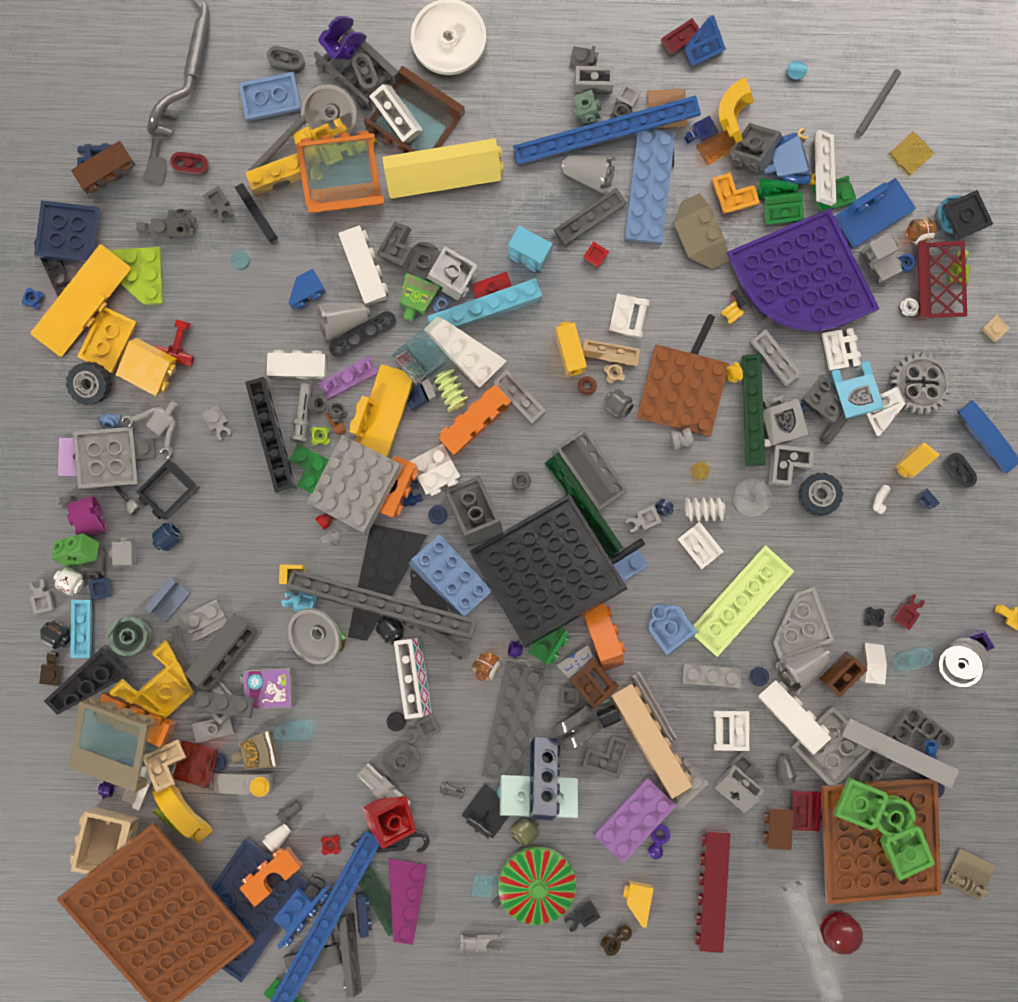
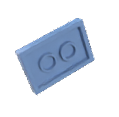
M294 72L238 83L246 121L301 110Z

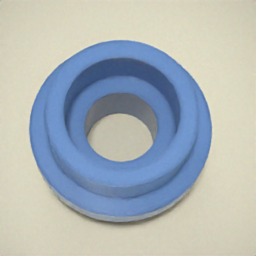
M439 295L433 300V309L437 313L452 307L451 300L445 295ZM444 301L446 305L439 307V302Z

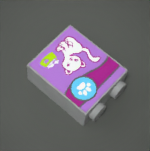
M293 668L243 671V674L240 676L241 686H244V694L241 696L255 699L253 710L294 707Z

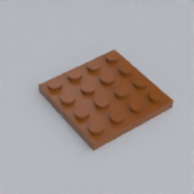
M656 344L637 419L680 430L690 428L692 433L711 437L729 363Z

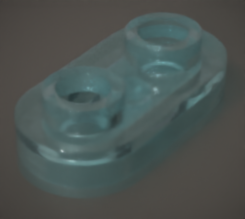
M917 647L897 653L893 658V664L900 671H909L929 665L933 660V654L926 647ZM920 653H923L924 658L922 660L918 658V655ZM901 658L905 659L904 665L900 664Z
M306 720L282 722L274 729V736L280 742L306 740L313 734V726ZM300 727H304L306 729L305 734L300 733ZM281 729H285L287 731V734L285 736H282L280 734Z

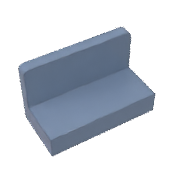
M168 578L144 608L167 622L190 595V591L174 578Z

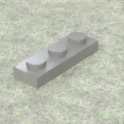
M766 329L750 341L785 386L802 374Z
M507 369L493 381V384H496L510 399L511 403L531 424L546 412Z
M683 664L682 683L740 688L742 669Z

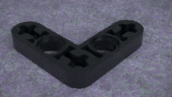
M243 182L234 187L270 244L278 240L275 232Z

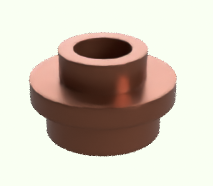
M585 376L579 380L578 390L583 395H591L596 391L597 383L594 378ZM589 383L591 388L585 389L584 384Z

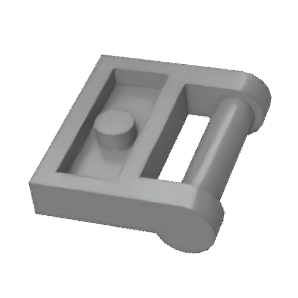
M685 757L681 760L682 765L680 767L683 772L686 769L690 771L692 787L671 799L680 810L709 784ZM659 781V782L657 783V785H658V786L665 792V794L667 795L665 789L663 788L662 784H661L660 781Z

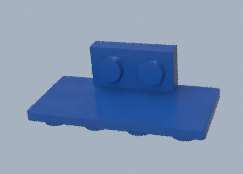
M894 178L887 183L880 184L853 201L848 208L834 217L850 246L855 248L914 211L916 207L898 180Z

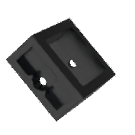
M168 459L136 493L140 496L138 499L145 506L149 505L153 508L151 512L158 519L168 520L200 487L174 461ZM170 471L188 490L165 511L147 493Z

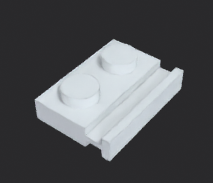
M700 522L677 539L700 569H703L723 553V550Z

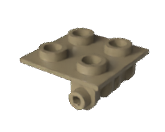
M959 848L944 884L980 901L982 896L986 897L988 895L986 886L996 865Z

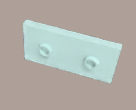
M501 775L500 816L529 817L530 776ZM542 777L544 782H549L548 777ZM557 777V783L560 784V793L557 795L560 812L555 818H578V778ZM541 794L542 800L549 802L548 796Z

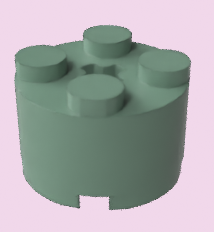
M138 617L120 618L108 630L111 649L122 656H133L143 653L149 647L153 635L148 623ZM128 633H132V635H131V636L133 637L132 640H128V639H129V635H127Z

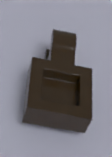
M47 652V664L41 665L39 684L61 685L63 666L57 665L59 652Z

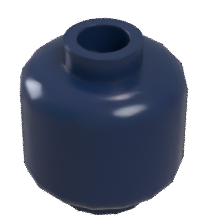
M163 523L152 533V543L158 550L170 551L181 541V531L173 523Z

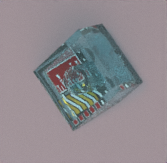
M421 331L391 355L415 385L431 377L446 364L442 355Z

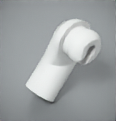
M887 485L881 487L873 504V510L879 514H883L887 509L886 505L882 504L891 491V488Z

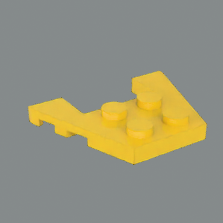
M165 640L153 651V655L165 665L157 675L139 691H136L122 679L109 693L114 697L118 696L125 699L130 704H137L143 707L144 710L163 718H167L194 693V689L168 641Z

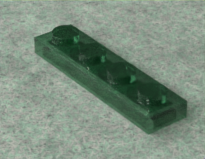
M370 863L359 882V886L366 898L369 899L370 905L387 935L391 936L392 911L390 896Z

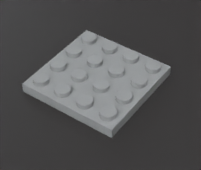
M342 435L307 503L367 535L403 465Z

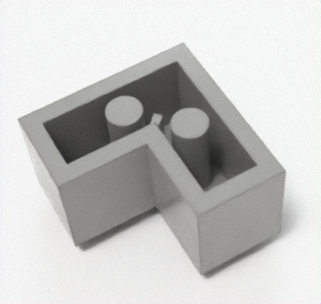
M890 233L868 243L860 252L878 285L903 271L901 261L894 255L898 250V242Z
M774 445L771 450L768 485L790 486L792 484L793 469L809 470L813 468L814 449Z

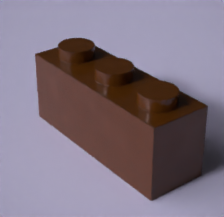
M119 140L71 169V172L81 188L89 194L97 192L100 186L105 183L108 184L115 181L120 174L130 172L136 164Z

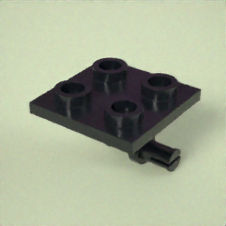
M485 783L461 815L467 819L465 823L475 829L474 832H479L487 839L489 837L493 839L509 817L500 816V799L497 792Z

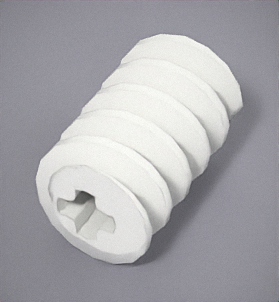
M696 497L692 499V502H690L689 498H685V518L688 516L690 522H692L694 516H696L698 522H700L701 517L704 516L705 521L708 522L709 516H712L713 521H716L717 516H719L720 520L723 521L725 517V500L723 498L721 502V499L716 497L715 501H713L712 497H709L706 502L705 498L701 497L698 503Z

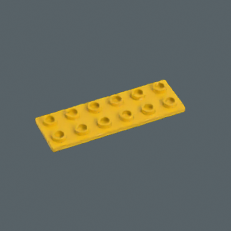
M100 244L34 327L31 335L62 357L84 328L92 325L96 319L94 318L98 311L102 312L106 307L107 299L129 273L131 267Z
M380 365L370 398L361 396L356 405L355 417L350 423V433L356 435V442L386 457L389 456L413 385V380L405 371Z

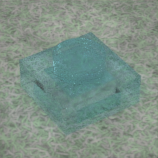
M474 874L471 895L490 898L493 877Z

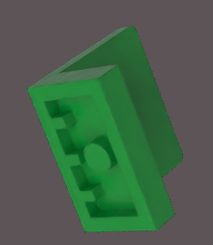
M563 628L556 630L532 644L528 653L548 666L550 662L554 664L559 656V653H557L559 647H564L570 638L567 636L568 631Z

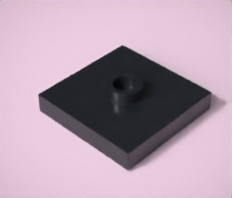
M978 190L941 206L956 240H960L993 225Z

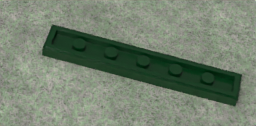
M761 354L742 355L746 467L766 466Z
M557 453L545 462V465L566 495L570 494L608 557L610 558L622 550L624 547L560 454Z

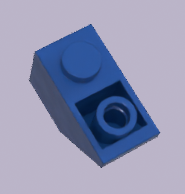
M313 268L296 277L289 299V305L293 310L304 308L307 302L312 299L316 301L322 298L326 292Z

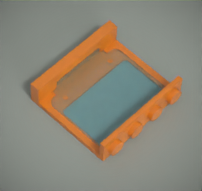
M362 131L357 132V136H350V133L339 134V138H331V135L321 136L319 137L320 140L312 141V138L300 139L301 142H298L296 146L307 214L382 205L384 203V197L380 193L372 140L375 138L374 134Z

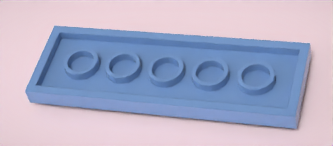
M650 129L637 133L625 240L656 244L663 243L675 132Z

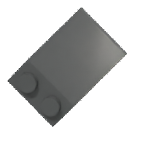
M480 476L444 490L468 547L503 532L501 521Z

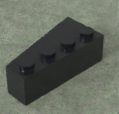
M105 645L49 695L44 702L56 715H59L133 672Z

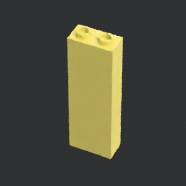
M496 138L382 157L390 199L501 181V172H504L503 161H499V157H502L501 145L497 146Z

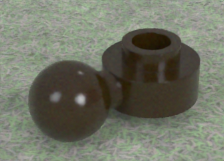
M621 925L617 929L615 936L613 934L604 936L600 943L601 950L608 956L617 954L621 947V941H628L631 938V928L627 925Z

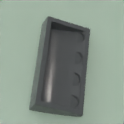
M586 428L552 450L554 455L560 454L598 511L628 492V489Z

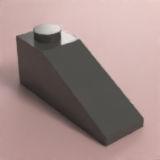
M180 626L156 631L159 644L165 640L168 641L184 673H186L191 664Z

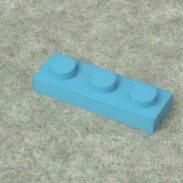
M71 600L70 658H91L92 600Z

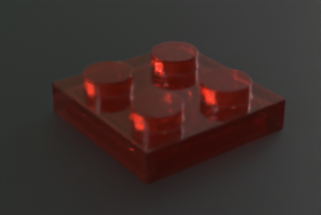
M182 740L181 745L187 758L176 763L173 778L203 788H209L218 749Z

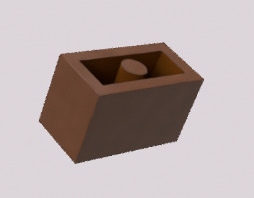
M846 651L819 679L834 694L841 697L867 669L853 655Z
M767 806L766 811L763 812V823H766V829L762 832V843H765L768 849L792 850L794 810L791 808Z

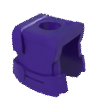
M349 16L335 17L328 25L329 29L324 30L319 36V43L333 59L350 60L356 53L357 48L366 41L367 35L365 33L351 32L348 36H345L342 45L338 42L344 32L348 31L354 24V20Z

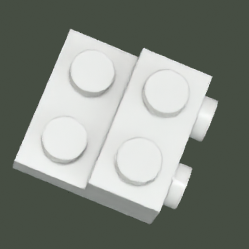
M443 444L410 460V462L418 466L417 470H419L417 478L426 495L431 494V496H434L442 491L440 488L446 485L451 487L458 483L457 479L461 478Z

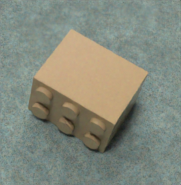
M99 807L85 811L80 817L79 825H81V829L74 841V844L77 846L75 853H72L70 858V865H72L70 871L88 874L137 835L141 817Z

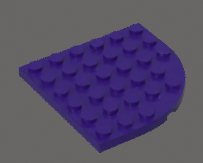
M830 208L727 252L728 259L750 301L765 316L785 327L811 332L826 331L846 325L880 309Z

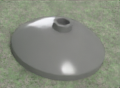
M323 84L316 86L307 93L302 102L301 116L306 120L304 123L305 127L314 129L329 123L331 130L336 128L333 120L340 118L347 128L346 132L351 133L357 122V108L353 98L346 90L333 84ZM333 108L335 110V114H331L329 109Z
M306 608L297 612L289 622L288 639L291 647L300 658L312 664H324L337 655L341 645V636L336 623L328 614L315 608Z

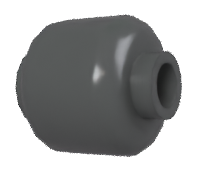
M620 389L613 392L610 391L604 399L606 401V410L618 418L629 415L634 406L632 397Z

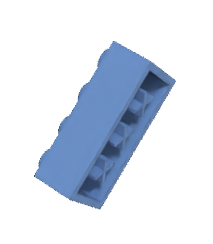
M440 534L413 557L409 563L457 615L466 616L492 592Z

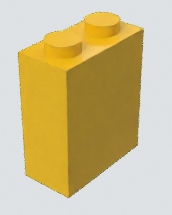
M562 322L559 324V327H556L555 337L565 374L568 378L585 373L587 365L575 322Z
M135 338L128 342L116 375L157 396L168 389L170 384L168 380L176 370L175 363L177 359Z

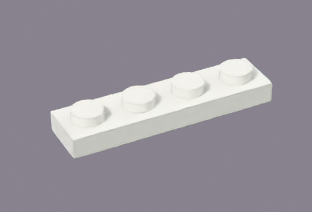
M818 130L814 133L816 200L832 206L836 203L834 135Z

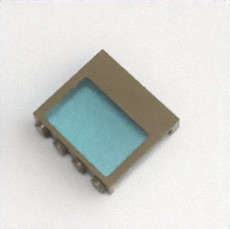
M92 696L81 701L69 768L133 792L139 791L146 787L147 779L140 777L148 729L157 725L158 721L151 719L149 715L137 714L132 709L118 707L115 703L101 701L99 697Z

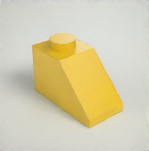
M629 881L628 886H624L623 897H625L627 905L641 926L646 928L654 888L650 884Z

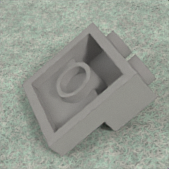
M444 246L427 279L443 287L442 292L458 300L460 296L464 298L468 292L469 287H467L468 282L472 283L477 273L474 271L478 265Z

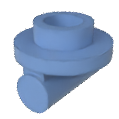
M101 413L99 423L105 429L117 428L121 422V415Z

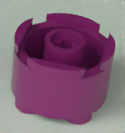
M91 495L67 504V509L70 513L67 515L69 524L75 526L76 535L84 534L91 537L107 531L105 519L102 520V509L95 496Z

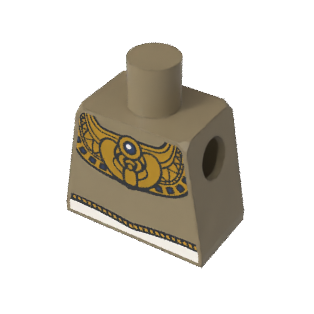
M272 729L240 742L241 750L231 752L233 764L244 761L245 769L274 768L280 765Z

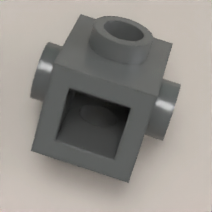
M179 208L168 211L166 223L169 236H192L194 228L197 227L196 217H193L192 209L185 210Z

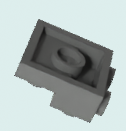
M749 123L741 134L743 141L735 143L729 152L735 165L741 167L744 164L753 171H758L759 169L765 171L774 157L773 150L781 140L782 134L779 131Z

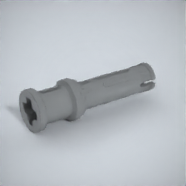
M300 384L296 419L292 421L294 425L293 434L290 436L292 441L307 442L306 431L309 426V421L307 420L308 400L312 389L310 384Z

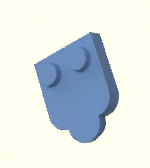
M659 603L653 607L652 619L649 621L648 629L666 655L669 656L699 633L679 606H667L666 604Z

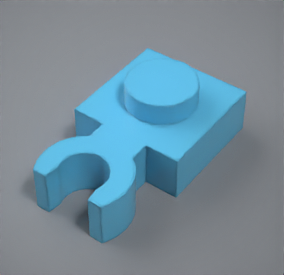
M285 591V597L290 599H282L281 603L284 607L293 606V611L299 612L306 608H315L318 597L300 592L296 596L291 591Z

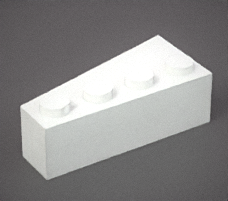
M438 316L424 329L467 378L478 387H481L507 361Z

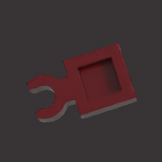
M915 594L909 597L908 605L902 603L892 620L907 630L912 628L920 616V613L916 611L917 608H921L925 603L924 600H920L918 604H915L914 598L917 596Z

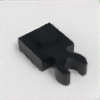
M590 899L574 909L576 915L566 916L564 922L566 923L570 920L574 922V925L569 928L570 932H573L580 923L585 928L601 918Z

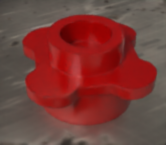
M338 835L333 837L323 836L321 838V853L323 855L339 854L338 842L340 837Z

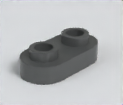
M273 46L267 52L268 61L272 66L292 71H299L304 67L305 59L300 51ZM275 56H281L279 60L274 59ZM294 60L299 61L297 64L292 63Z
M365 53L355 55L352 65L361 88L365 91L376 89L378 77L370 57ZM361 63L366 64L364 67L359 66ZM368 80H372L371 84H366Z

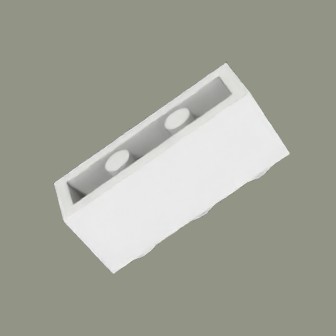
M382 84L370 95L372 101L402 142L411 143L424 132L392 86Z
M273 350V353H267V376L270 379H326L327 356L322 354V351L316 350L311 351V354L303 353L301 350H292V353H284L283 350Z

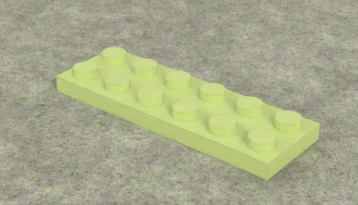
M765 545L693 624L699 632L694 637L718 657L791 576L794 570Z

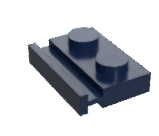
M363 892L355 893L358 933L361 938L369 937L368 931H372L371 918L367 919V911H370V901L366 899Z

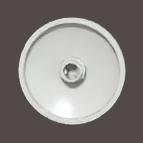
M438 0L432 2L418 13L411 29L412 48L418 60L429 70L443 75L462 73L473 67L484 52L486 45L484 22L472 6L460 0Z

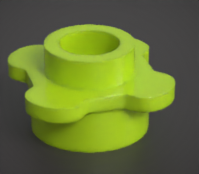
M327 426L323 428L313 427L311 429L313 438L311 443L315 446L318 444L328 445L330 443L328 438L330 429Z

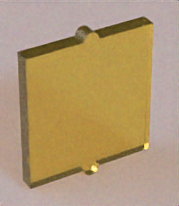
M914 131L889 153L898 163V166H901L910 176L934 154L926 145V141L922 140Z

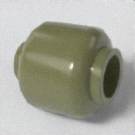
M522 816L512 825L510 836L518 845L528 846L539 835L537 828L539 824L535 819Z

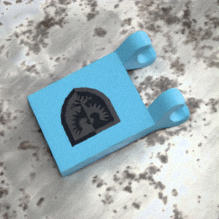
M869 361L862 362L864 376L842 381L839 369L832 371V379L846 419L884 409Z

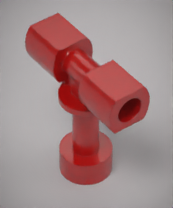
M176 319L174 327L178 328L173 346L169 345L168 348L156 345L155 348L176 358L177 363L192 367L195 356L183 353L184 349L180 348L185 330L189 331L191 323Z

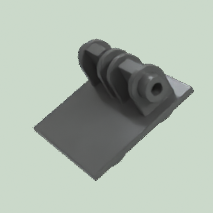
M822 375L819 376L807 395L801 400L810 409L814 408L813 412L817 410V415L821 414V417L827 423H834L843 410L836 386Z

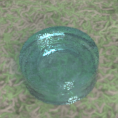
M237 250L231 255V264L236 269L244 270L250 265V256L247 252Z

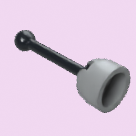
M118 486L114 487L126 501L125 508L131 516L137 514L143 508V505L138 500H130Z

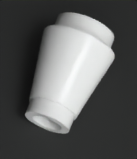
M283 823L265 835V839L262 842L274 852L281 847L292 831Z

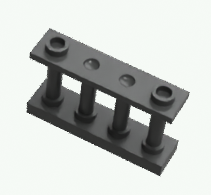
M352 28L345 31L338 42L342 45L345 36L355 31ZM366 41L357 48L356 53L350 60H345L337 69L328 63L332 59L328 53L323 57L317 51L314 53L315 64L321 70L325 69L356 97L355 101L362 108L365 106L368 110L372 108L368 99L374 91L387 80H392L396 84L401 79L399 71ZM359 53L367 54L371 59L373 67L375 69L378 67L382 71V75L378 78L377 88L372 91H365L363 94L355 88L359 83L356 75L350 81L342 76L352 65L354 56Z

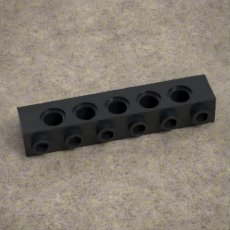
M264 377L246 381V388L274 491L279 495L297 490L268 381Z

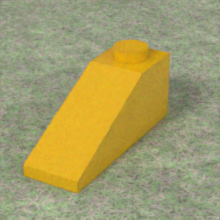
M923 442L909 448L894 467L898 469L897 472L901 476L912 478L933 462L940 454Z

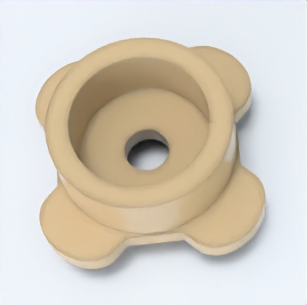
M621 363L605 366L604 371L607 373L608 383L624 380L625 375L623 374Z

